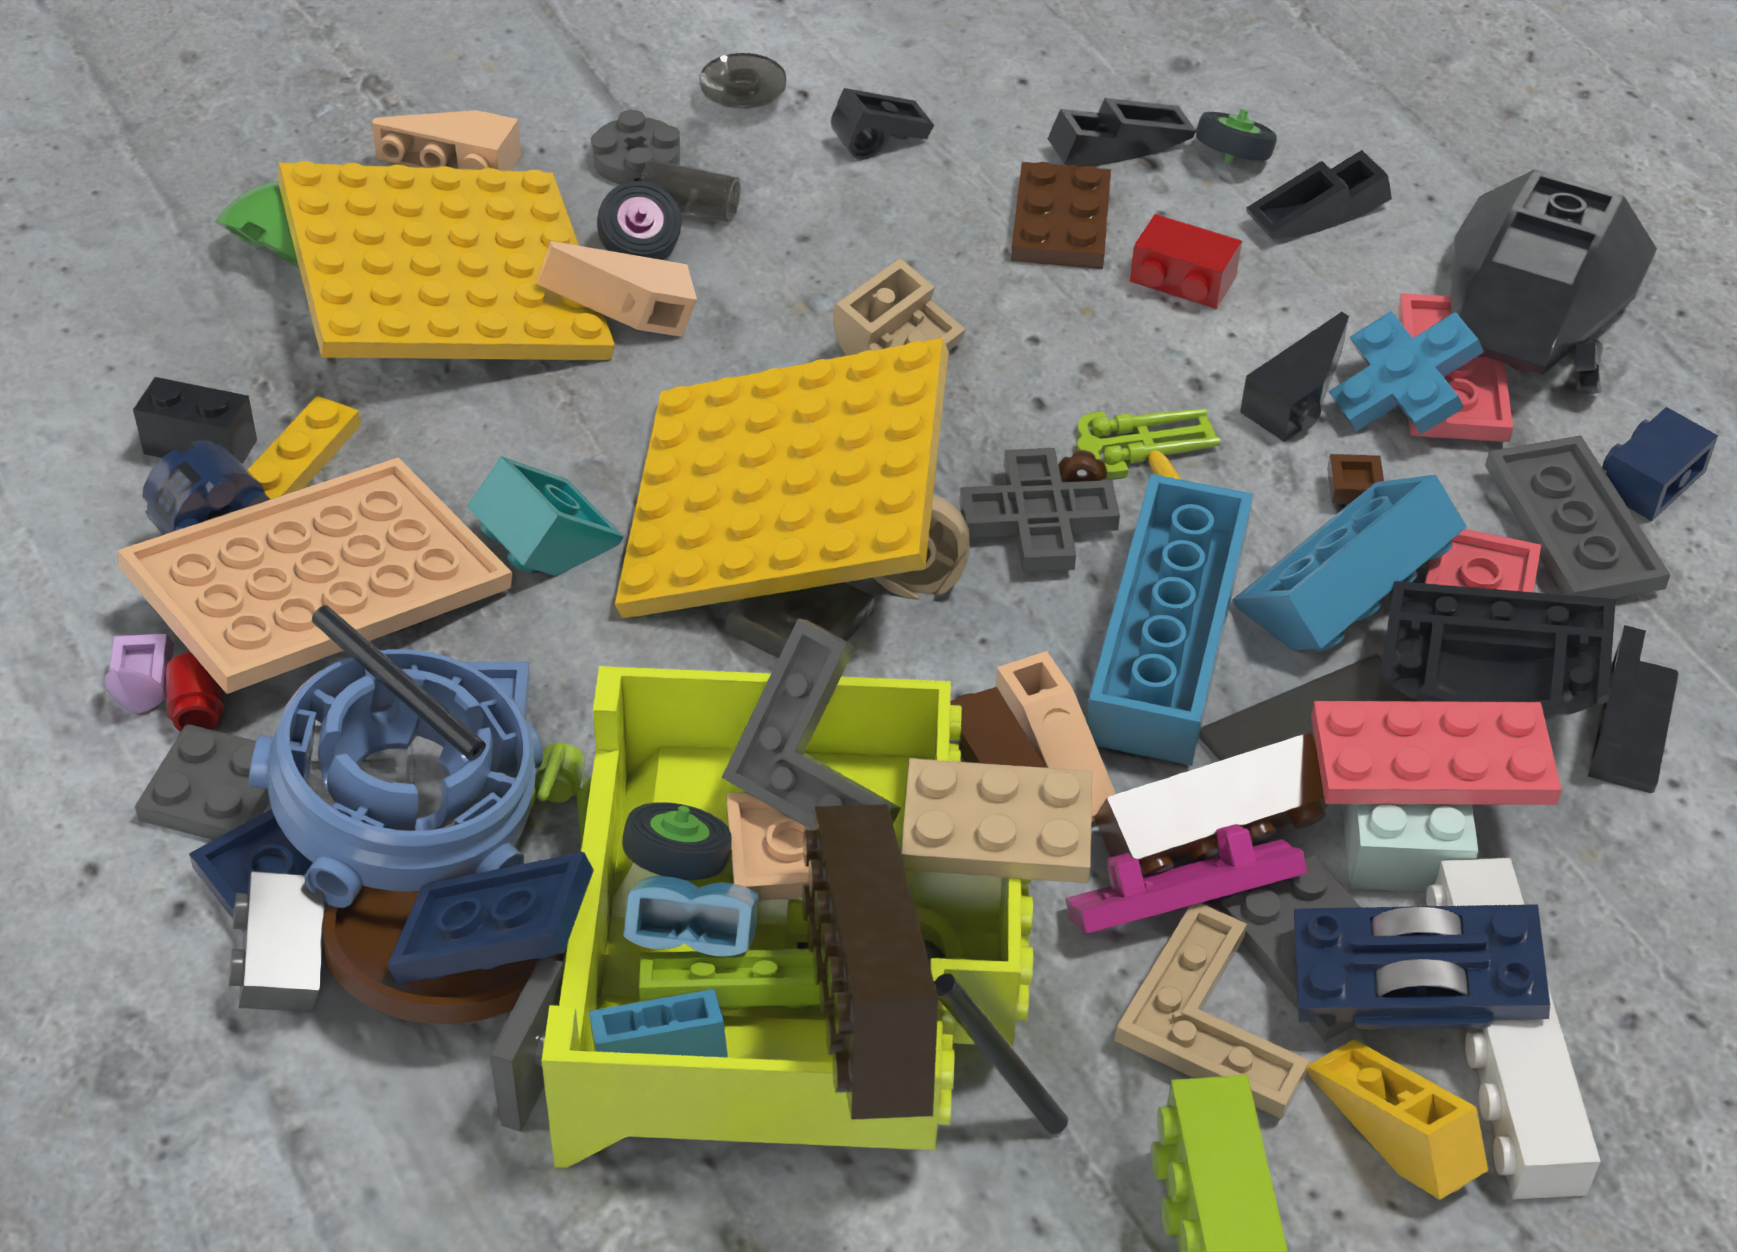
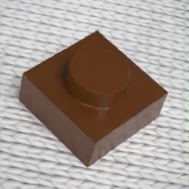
M1330 454L1327 472L1332 504H1350L1374 483L1384 481L1380 455Z

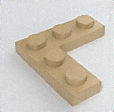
M1202 903L1190 905L1117 1024L1114 1041L1192 1078L1248 1075L1255 1107L1282 1119L1307 1074L1310 1060L1202 1011L1242 943L1247 924Z

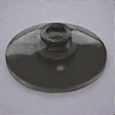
M733 53L718 57L706 64L701 70L699 85L702 93L714 103L729 108L749 109L767 105L778 99L786 89L787 76L780 64L766 56L753 53Z

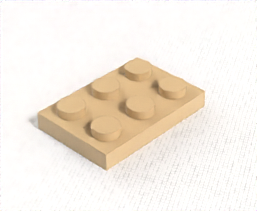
M909 758L901 852L905 870L1088 883L1091 861L1092 771Z

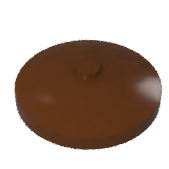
M363 886L351 905L347 907H334L326 904L323 915V953L332 975L357 1000L377 1011L396 1018L429 1024H459L481 1021L505 1014L513 1010L535 966L541 960L533 958L501 964L487 970L475 969L444 975L434 980L422 979L398 984L387 965L420 891H389ZM565 951L549 958L563 962Z

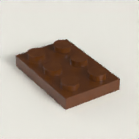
M1022 162L1011 261L1103 269L1111 169L1096 168L1088 165L1079 167L1055 165L1048 162Z

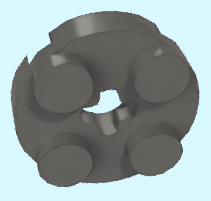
M638 110L623 111L619 114L618 120L605 124L591 136V154L594 159V167L602 177L618 184L632 182L634 178L649 177V183L664 180L672 175L680 165V132L674 126L645 117Z

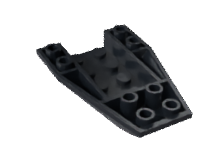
M1532 170L1479 196L1457 232L1453 242L1449 315L1456 312L1478 338L1484 352L1477 357H1487L1509 364L1512 368L1521 372H1535L1543 375L1574 350L1576 343H1582L1635 299L1655 257L1657 248L1624 195L1538 170Z

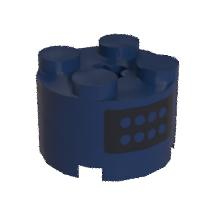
M205 440L191 442L196 448L188 449L182 454L177 449L165 454L151 469L143 486L142 497L147 501V511L145 510L148 519L163 535L271 500L265 494L262 484L230 451L217 442Z

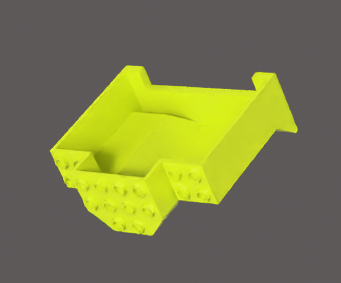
M599 666L593 704L596 751L581 852H584L594 871L568 940L559 1006H549L542 1054L554 1166L557 1168H568L627 1136L936 1150L938 1125H950L951 1096L954 1081L953 1043H975L939 999L933 1116L851 1120L846 1092L835 1093L833 1055H828L826 1019H821L820 1004L809 1005L804 1008H789L784 1005L748 1006L738 1010L720 1007L724 1021L728 1058L595 1052L589 1011L640 1002L641 953L696 951L687 944L670 949H652L637 945L624 937L629 891L642 879L661 876L639 867L624 853L622 837L626 820L630 812L638 806L648 803L668 802L688 805L706 811L719 818L728 827L726 794L742 793L745 791L721 777L772 673ZM841 676L804 753L901 807L893 824L901 853L909 758L960 762L961 750H959V744L949 743V740L960 741L962 706L950 705L951 681ZM731 851L726 866L721 873L706 879L686 881L698 888L713 883L733 884ZM905 870L922 937L924 940L931 941L945 956V959L931 958V972L934 981L943 974H952L1008 1044L1013 1046L1016 1021H1028L1029 985L1032 984L1033 947H1029V934L1032 932L1033 896H1029V885L1026 884H1031L1032 879ZM802 898L758 901L755 938L748 950L798 949V942L808 943V921L803 920Z

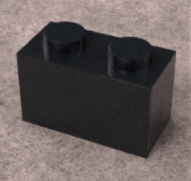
M154 377L133 408L143 454L163 458L165 454L174 449H177L182 454L188 449L196 448L191 442L205 440L221 444L243 464L257 442L248 395Z

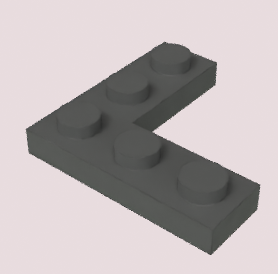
M798 618L721 778L811 830H814L815 806L888 804L894 824L901 807L804 753L856 646L808 620Z

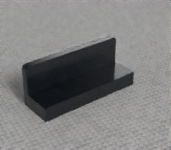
M1624 625L1611 665L1609 700L1603 703L1588 777L1653 793L1658 784L1679 673L1675 669L1640 661L1646 630Z

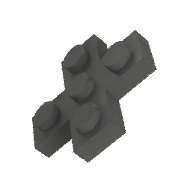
M1055 448L1005 450L1004 469L1007 485L960 487V509L969 528V538L1017 536L1023 572L1075 570L1076 551L1072 533L1118 531L1120 513L1113 481L1062 483Z

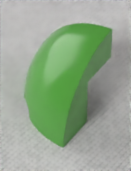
M278 181L257 186L243 193L232 201L216 219L215 223L254 248L264 246L299 269Z

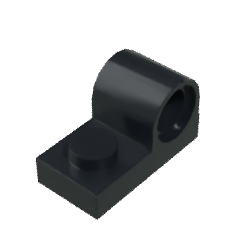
M848 88L843 89L830 121L833 131L851 155L859 160L869 159L877 155L885 146L890 134L899 139L914 137L927 140L934 127L933 122L915 100Z

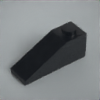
M1340 312L1248 374L1245 379L1240 413L1283 442H1286L1302 430H1309L1317 422L1321 414L1322 404L1342 354L1349 316L1344 312Z

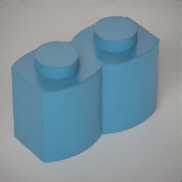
M664 876L648 877L638 881L628 893L624 937L637 945L652 949H670L687 944L692 949L707 955H738L748 951L755 938L759 895L749 888L732 883H713L698 888L683 879Z

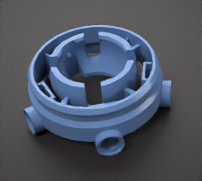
M407 649L380 650L486 743L483 753L473 761L468 760L352 657L324 668L307 680L293 694L282 713L274 737L259 734L251 761L249 786L268 790L271 808L278 825L295 848L313 862L305 874V883L313 893H315L316 888L324 892L325 904L334 907H347L351 905L363 886L389 891H420L421 887L428 883L524 863V855L513 845L520 837L529 816L535 785V769L541 767L543 759L542 748L535 729L525 720L521 710L512 698L480 671L463 662L435 653ZM316 720L321 723L318 761L325 787L335 802L333 806L322 800L307 784ZM417 736L443 746L438 764L448 776L442 780V799L439 810L420 819H417L418 791L415 784L389 783L369 775L358 766L365 758L383 750H407ZM478 798H482L480 802L474 805ZM452 822H454V825H453V826L446 827L447 825H449V824H451Z

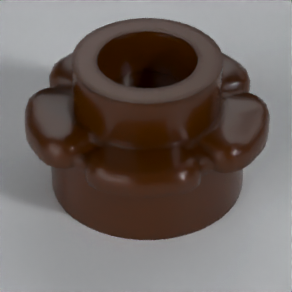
M1075 451L1071 457H1064L1058 464L1062 483L1102 481L1107 477L1105 463L1101 459L1097 460L1090 451ZM1079 470H1085L1087 473L1086 475L1081 476L1078 475L1077 472Z

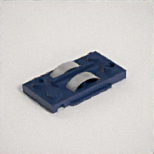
M1538 904L1294 909L1299 1022H1316V1016L1335 1015L1336 1022H1353L1355 1027L1359 1029L1487 1028L1493 1024L1494 1020L1549 1019L1550 997Z

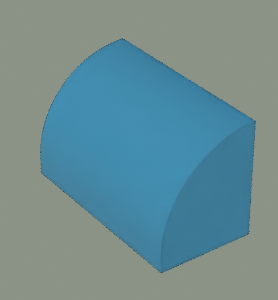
M714 989L589 1011L595 1052L728 1058L724 1021Z

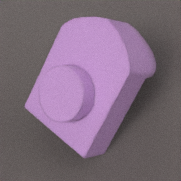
M168 634L114 636L110 669L106 674L104 683L109 694L123 708L140 714L158 706L166 699L165 671L168 662L173 658L174 642Z

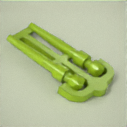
M1206 408L1156 412L1131 416L1130 413L1114 415L1113 419H1109L1104 411L1085 414L1078 421L1077 434L1079 439L1077 440L1076 451H1090L1097 460L1101 459L1100 456L1104 453L1105 465L1107 467L1106 479L1128 477L1129 470L1124 461L1127 460L1129 464L1145 462L1149 454L1155 450L1166 456L1220 446V438L1215 434L1207 416ZM1197 418L1199 423L1196 426L1149 432L1147 428ZM1090 427H1092L1094 435H1091L1089 430ZM1133 429H1137V432H1138V434H1131V435H1124V436H1117V437H1109V438H1102V439L1098 438V437L1110 436L1111 432H1113V431H1115L1117 435H1118V434H1125V433H1132V432H1133Z

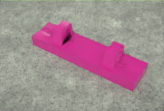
M1233 824L1216 829L1220 856L1145 877L1142 876L1139 860L1137 858L1134 859L1129 853L1107 858L1111 886L1065 898L1069 920L1088 934L1307 874L1304 854L1302 850L1297 847L1292 848L1288 842L1282 839L1253 847L1249 830L1242 828L1239 824Z

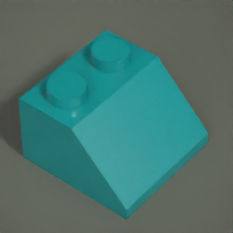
M500 456L467 505L481 521L479 525L480 530L490 539L503 544L509 551L507 555L508 560L528 574H533L535 570L559 576L618 546L624 538L568 479Z

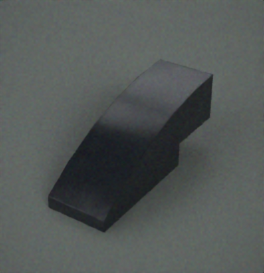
M1104 98L1098 113L1060 109L1047 139L1064 164L1095 165L1140 158L1169 149L1192 139L1196 129L1179 106Z
M1360 150L1331 169L1323 161H1320L1247 206L1246 210L1247 214L1272 239L1293 238L1317 233L1353 220L1391 200L1389 177L1377 163L1363 150Z

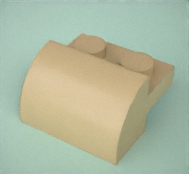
M901 258L837 302L833 313L834 331L846 356L858 354L866 350H880L906 345L913 341H927L937 338L944 339L949 351L962 341L966 329L931 300L935 287Z

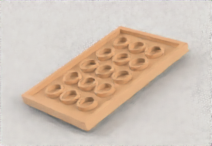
M399 457L118 550L119 569L226 694L344 651L312 623L313 614L323 605H328L368 641L508 590L511 588L512 571Z

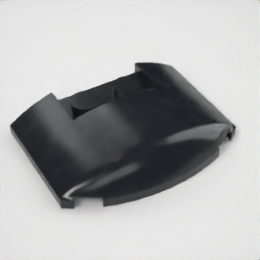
M1394 581L1380 681L1390 687L1393 686L1417 702H1541L1545 720L1571 715L1594 705L1606 703L1609 700L1616 599Z

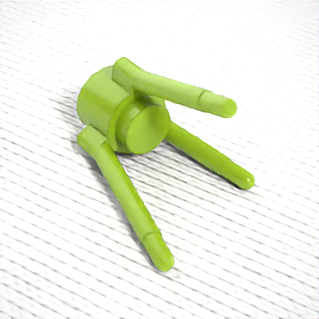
M567 743L549 744L543 749L541 767L537 768L535 772V785L530 810L537 797L541 801L548 800L560 803L569 800L573 795L577 796L580 845L582 849L591 778L583 774L585 757L573 745Z

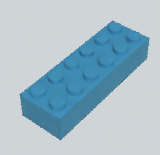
M1150 474L1088 699L1086 722L1096 746L1193 766L1245 544L1253 493Z

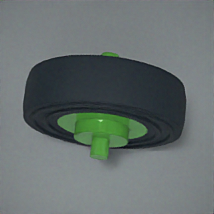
M1240 109L1238 115L1222 112H1204L1199 119L1196 129V138L1203 144L1226 154L1224 161L1230 163L1233 162L1234 157L1250 160H1268L1272 156L1277 142V134L1268 127L1247 118L1249 111L1245 109Z
M668 802L648 803L633 809L626 820L622 837L623 851L636 865L657 875L683 880L706 879L721 873L728 861L732 843L729 828L719 818L692 806Z

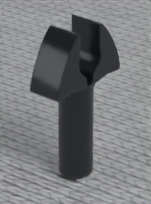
M1590 339L1585 343H1576L1575 372H1579L1577 391L1580 395L1601 393L1599 365L1603 345L1596 339Z

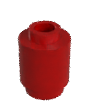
M190 651L171 659L166 666L167 715L173 721L174 727L180 732L186 724L213 730L224 712L223 689Z

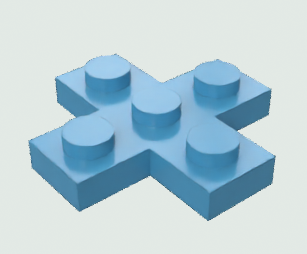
M1390 311L1350 336L1355 349L1367 363L1368 367L1334 387L1329 393L1334 403L1356 432L1399 405L1418 432L1423 434L1464 408L1459 396L1444 377L1484 351L1478 338L1456 312L1412 338L1393 312Z

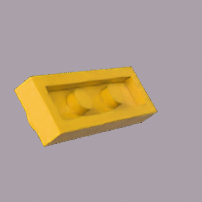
M317 395L249 467L248 471L262 484L265 494L270 499L304 489L361 426L359 410Z

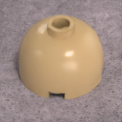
M933 494L925 569L874 577V579L888 591L910 599H919L917 592L928 594L936 592L935 596L946 593L960 580L970 554L969 528L961 512L947 499Z

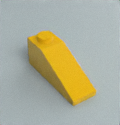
M1355 1039L1309 1064V1077L1395 1172L1439 1200L1450 1193L1458 1191L1462 1186L1488 1171L1476 1106Z

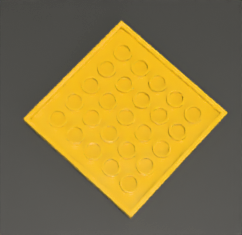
M309 161L297 163L279 162L277 180L321 358L612 359L615 344L605 316L538 285L537 277L550 241L579 246L553 172H543L540 170L500 171L494 168H484L482 170L454 169L447 166L418 168L405 165L364 166L357 163L337 165L315 164Z
M944 339L913 341L901 346L880 350H866L858 354L827 360L819 359L811 363L780 369L771 368L764 372L733 378L724 377L717 381L690 386H677L661 391L615 600V606L622 619L925 569L949 355Z

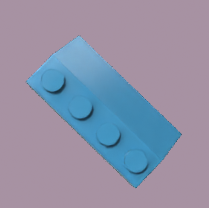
M1436 474L1376 482L1232 600L1239 610L1291 650L1315 649L1317 652H1323L1337 645L1344 638L1342 631L1354 621L1363 620L1374 614L1381 607L1379 600L1390 591H1393L1394 581L1412 582L1417 577L1415 570L1423 563L1447 553L1453 546L1451 540L1467 526Z

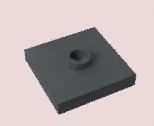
M551 958L538 961L490 1052L499 1121H501V1126L522 1132L545 1086L542 1054L549 1006H559L564 975V964L561 961Z

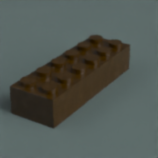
M888 804L815 806L814 830L803 831L804 866L809 867V884L802 885L803 920L808 921L809 952H814L815 985H820L821 1019H826L828 1055H833L835 1093L846 1092L851 1120L933 1116L938 995Z

